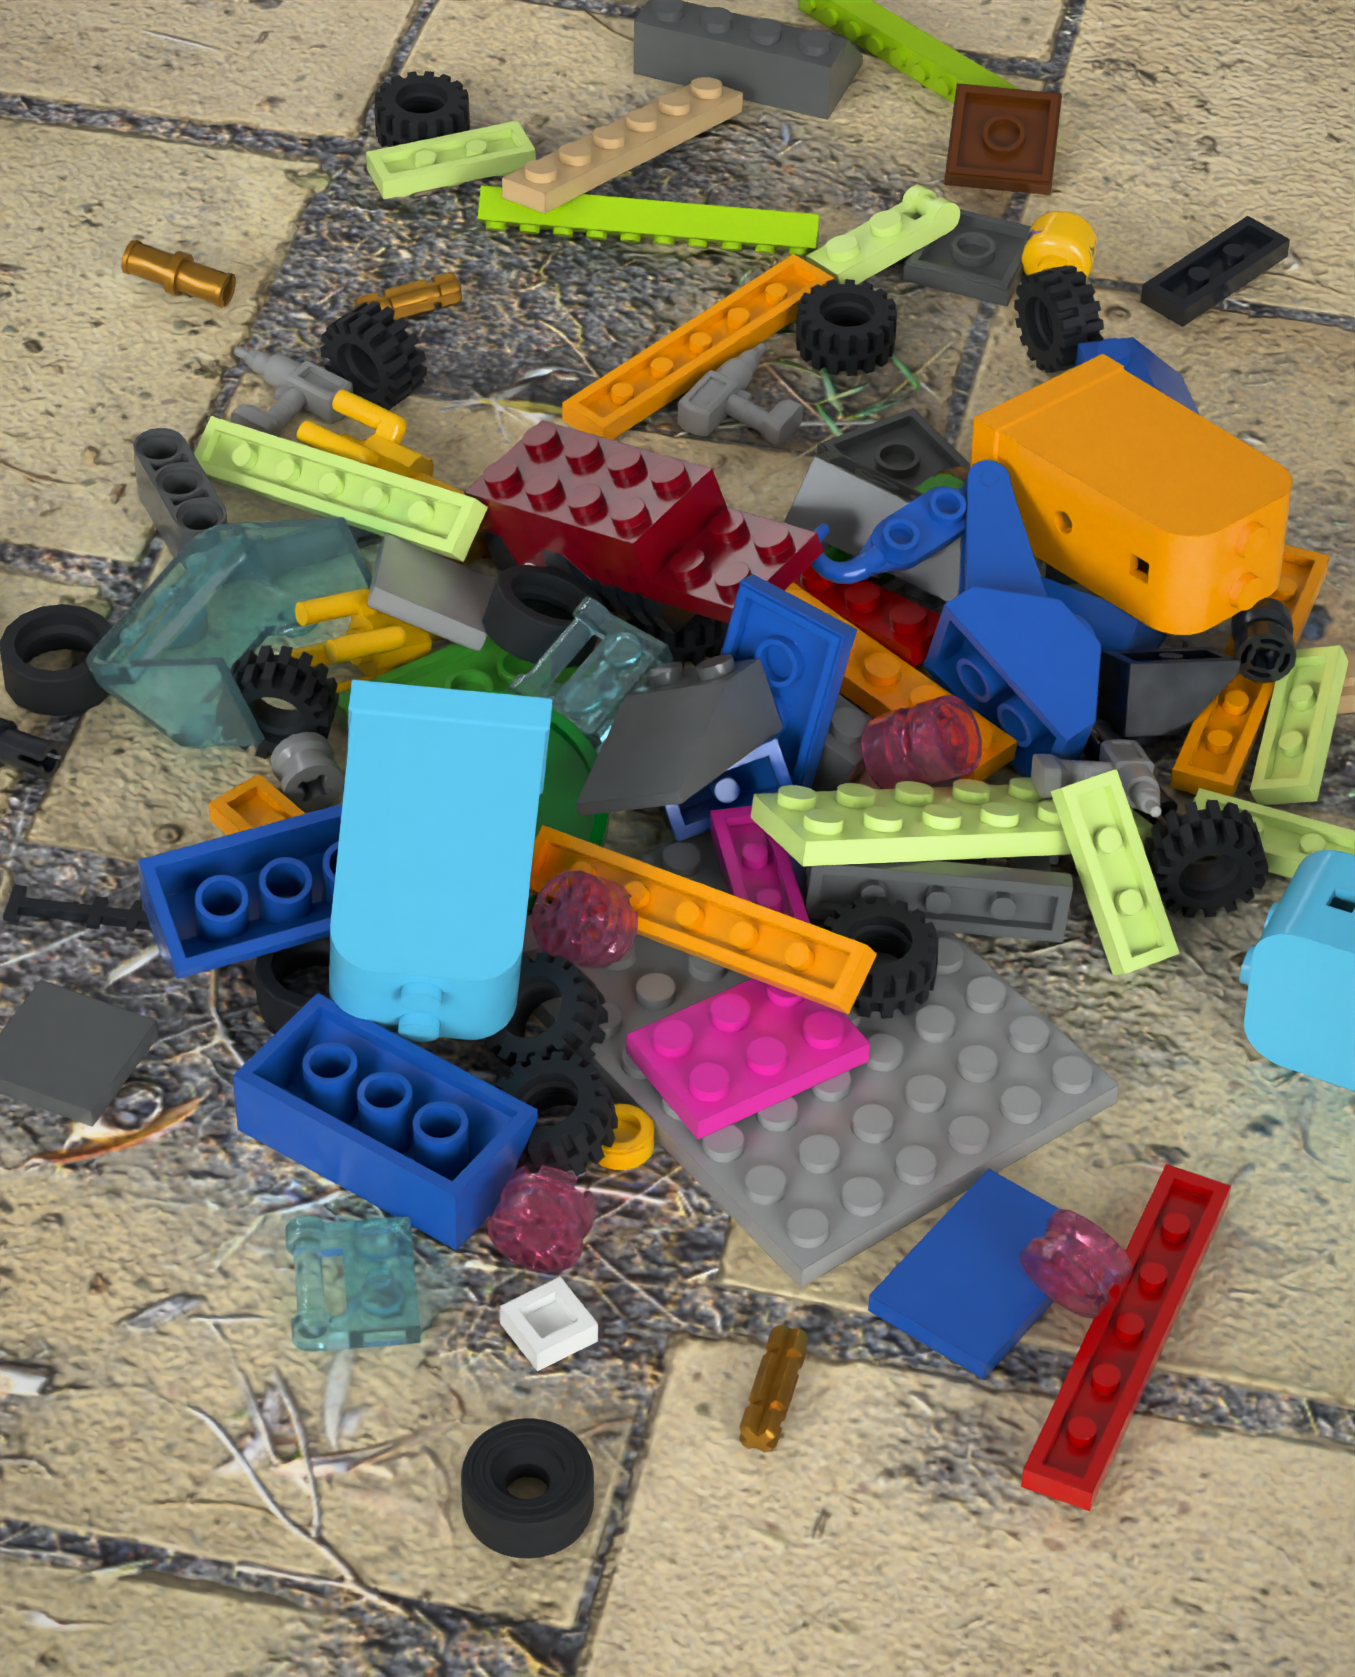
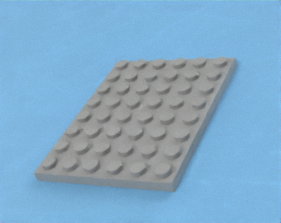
M710 830L679 842L675 839L637 859L728 893ZM789 854L804 901L808 874L805 873V866H802ZM552 903L526 917L522 956L528 955L533 961H536L537 952H548L554 958L558 954L568 959L587 975L604 996L606 1003L602 1004V1006L608 1011V1023L599 1024V1027L606 1035L602 1044L593 1043L590 1049L596 1055L589 1063L585 1061L586 1064L592 1063L598 1069L608 1091L621 1104L639 1107L652 1119L654 1138L800 1288L969 1190L988 1168L998 1173L1117 1103L1119 1084L958 936L953 932L936 931V938H939L936 981L933 991L929 990V997L922 1005L915 1002L914 1011L905 1015L899 1009L894 1010L893 1018L885 1019L881 1018L880 1012L872 1011L870 1018L859 1016V1008L856 1007L851 1009L849 1015L845 1014L870 1043L868 1062L697 1140L626 1053V1034L752 978L556 903ZM809 919L810 924L823 928V924L826 921ZM875 952L877 953L874 960L875 963H888L898 960V958L891 954ZM553 998L543 1002L532 1012L547 1029L554 1024L560 1014L562 998Z

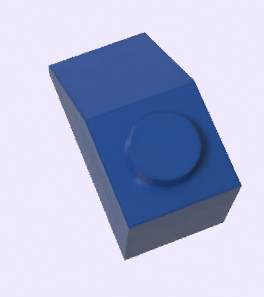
M776 737L769 738L682 804L659 806L665 825L677 842L709 831L710 811L751 806L754 794L778 793L780 787L792 785Z

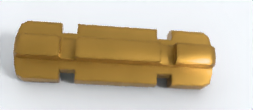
M447 272L431 277L432 283L427 284L426 279H421L384 289L382 291L383 296L380 297L377 292L359 296L355 300V307L364 302H367V304H370L372 301L380 303L381 310L387 306L395 311L394 320L397 321L402 317L405 319L434 311V305L439 304L440 309L459 304L462 301V288L455 274Z
M781 1324L777 1325L770 1332L765 1347L768 1351L762 1356L748 1399L750 1405L745 1408L739 1426L741 1431L739 1440L748 1449L757 1448L762 1452H769L777 1446L782 1431L780 1425L786 1418L799 1378L797 1372L802 1368L807 1353L806 1344L808 1336L801 1328L791 1329Z

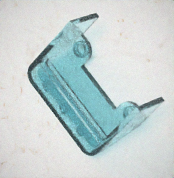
M344 517L216 525L202 531L186 544L90 651L86 658V663L101 688L179 746L193 747L195 749L209 746H258L264 739V736L230 672L232 665L236 659L241 661L243 653L250 649L255 651L267 636L286 635L289 638H296L312 631L318 623L301 626L297 622L295 617V605L297 602L361 588L370 589L372 574Z

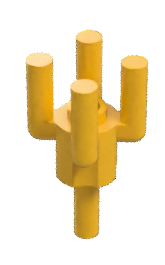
M345 389L339 390L335 395L332 403L333 410L375 429V434L368 437V439L358 440L346 433L339 435L309 420H305L297 431V440L312 448L465 495L464 491L432 477L434 465L431 458L401 445L407 430L406 420L402 416Z
M361 588L297 602L295 605V617L301 626L351 616V622L344 636L292 649L291 656L299 659L303 651L312 655L313 658L310 666L313 668L321 662L325 666H331L350 661L352 664L357 665L358 669L365 674V677L352 680L368 681L393 670V667L405 665L430 654L432 642L445 638L369 607L367 600L370 589ZM352 680L337 683L336 693L350 689Z

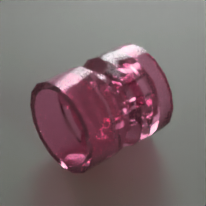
M944 695L917 703L912 708H900L873 716L866 722L862 733V754L871 779L880 789H895L896 784L902 781H914L929 785L931 782H944L971 774L978 767L982 756V739L978 723L966 703L954 695Z

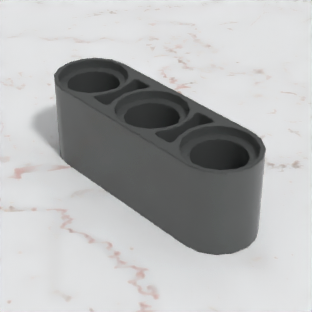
M167 428L147 430L141 433L133 444L139 498L178 567L184 573L191 576L205 577L202 563H204L201 559L202 553L229 547L225 506L187 441L179 432Z

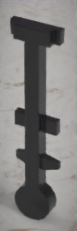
M14 884L3 914L4 921L19 922L20 916L24 915L86 923V928L100 929L101 925L125 927L126 931L133 932L135 929L152 931L146 912L142 911V901L136 900L130 909L107 907L108 897L95 896L92 905L27 898V886Z

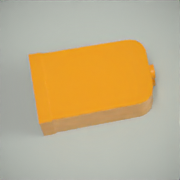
M1105 354L1092 358L974 417L970 468L975 463L983 460L995 461L1006 468L1010 475L1016 503L1033 555L1152 629L1173 635L1201 633L1241 611L1251 609L1259 600L1270 596L1279 587L1292 491V477L1289 471L1275 460L1127 372L1122 364Z

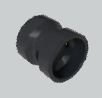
M1263 598L1251 609L1241 611L1232 616L1233 653L1235 658L1241 660L1240 673L1242 676L1254 682L1269 683L1280 680L1288 675L1295 666L1296 647L1292 636L1293 621L1290 610L1280 601L1273 598Z

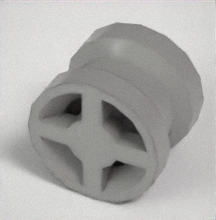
M314 732L293 734L282 740L274 749L271 756V767L274 775L281 782L282 794L303 812L321 810L331 805L341 795L344 789V776L340 767L334 761L333 750L324 736Z

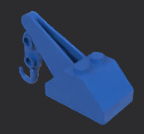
M991 460L975 463L970 468L963 487L955 489L941 486L930 489L880 521L860 553L846 562H837L829 559L823 552L811 564L812 569L824 579L837 584H853L865 580L873 574L913 568L961 537L958 596L943 606L923 667L943 689L1017 740L1015 758L1009 763L1021 777L1031 778L1034 754H1052L1059 759L1077 761L1080 759L1096 722L1101 644L1096 639L1092 627L1083 617L1074 615L1060 599L1047 597L1016 503L1010 475L1004 466ZM824 523L813 530V532H817L821 545L823 539L830 531L829 526Z

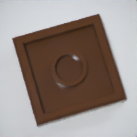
M957 83L945 171V185L1051 195L1062 93Z

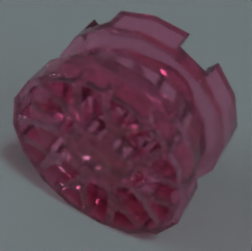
M581 870L565 871L551 878L539 892L532 909V929L537 944L552 957L556 958L558 954L568 959L572 964L584 968L608 967L619 961L631 948L637 933L638 912L633 911L629 901L632 895L618 882ZM568 877L571 878V882H572V883H570L569 885H567V878H568ZM559 882V889L556 892L552 888ZM548 893L555 897L551 905L545 901ZM543 907L546 912L540 915L541 908ZM548 920V928H540V923Z
M542 1165L539 1173H528L529 1169L523 1166L512 1171L500 1193L501 1203L496 1206L488 1220V1235L494 1246L503 1255L525 1268L540 1272H561L573 1267L583 1250V1239L592 1229L597 1217V1203L591 1191H585L582 1194L574 1187L577 1178L561 1169Z
M1058 1209L1053 1212L1047 1220V1230L1044 1232V1236L1032 1239L1019 1254L1020 1263L1024 1271L1039 1289L1068 1311L1086 1318L1094 1319L1099 1316L1109 1303L1108 1292L1114 1284L1121 1285L1126 1282L1133 1273L1132 1263L1120 1245L1101 1227L1071 1210Z

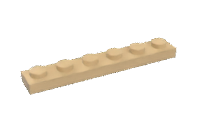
M696 78L690 84L672 93L664 94L658 100L645 107L632 110L625 117L607 126L598 127L593 130V133L573 143L560 146L559 150L539 160L530 161L525 164V167L503 177L502 198L545 214L741 113L743 93L722 86V82L715 78Z

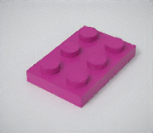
M753 978L626 1034V1053L697 1140L868 1062L870 1050L869 1041L843 1012Z

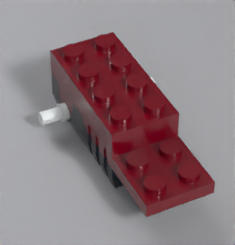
M544 420L527 430L517 444L498 461L489 465L483 472V475L464 491L466 496L476 498L488 507L479 528L495 565L501 571L512 566L533 565L566 573L588 585L601 598L608 613H612L615 610L620 617L633 620L637 617L642 624L655 627L658 624L662 630L673 634L679 632L696 614L729 624L742 579L754 574L785 591L824 552L817 532L727 507L713 469L710 467Z

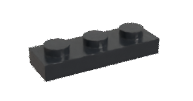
M1246 216L1142 285L1140 302L1183 327L1288 257L1290 239L1250 216Z

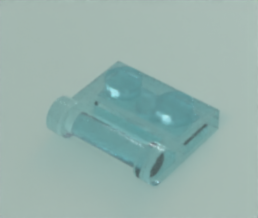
M585 597L573 611L575 619L527 675L519 674L507 687V692L522 696L552 699V708L576 725L596 750L606 739L625 696L647 682L645 674L660 665L670 663L673 660V656L667 644L612 615L595 599ZM593 635L603 639L555 696L545 691Z
M304 1215L288 1222L285 1227V1242L287 1251L294 1256L297 1313L291 1320V1334L294 1346L303 1351L317 1352L421 1343L410 1216L325 1223L318 1217ZM343 1256L347 1314L332 1316L326 1311L322 1257Z

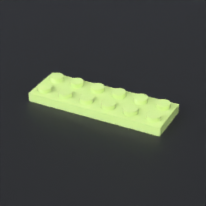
M1028 777L1013 778L1010 780L1009 785H988L978 780L960 779L953 782V787H931L920 782L902 781L896 784L895 789H873L862 784L845 783L839 785L837 791L817 792L803 786L787 785L780 787L778 793L753 795L751 819L802 866L1071 855L1053 798H1041L1032 785L1031 778ZM1130 806L1145 850L1146 837H1152L1150 829L1153 825Z

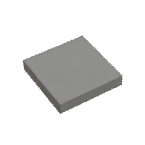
M386 533L377 552L367 605L471 650L481 651L488 636L482 620L496 579Z

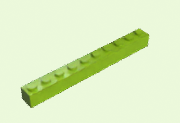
M799 0L798 9L953 104L957 83L1019 89L873 0Z
M483 185L480 187L478 221L481 224H485V229L490 231L504 232L506 231V226L519 227L520 233L539 234L540 229L553 230V235L558 237H573V232L587 233L586 238L593 240H606L607 235L620 236V241L627 243H640V238L654 239V244L674 246V241L688 242L687 247L696 249H707L708 244L721 245V250L730 252H741L742 247L755 248V253L774 255L776 250L789 251V256L795 254L800 258H806L809 252L812 253L818 249L820 228L819 214L582 194L544 214L502 198V187Z

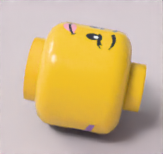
M1052 211L1041 215L1031 225L1021 256L1023 271L1028 276L1051 268L1073 265L1077 267V272L1082 271L1087 276V280L1098 248L1094 229L1080 215L1068 211Z

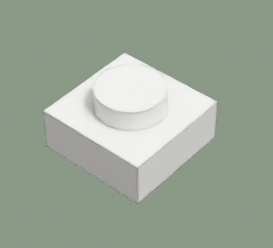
M561 1277L500 1306V1324L537 1371L598 1342V1323Z

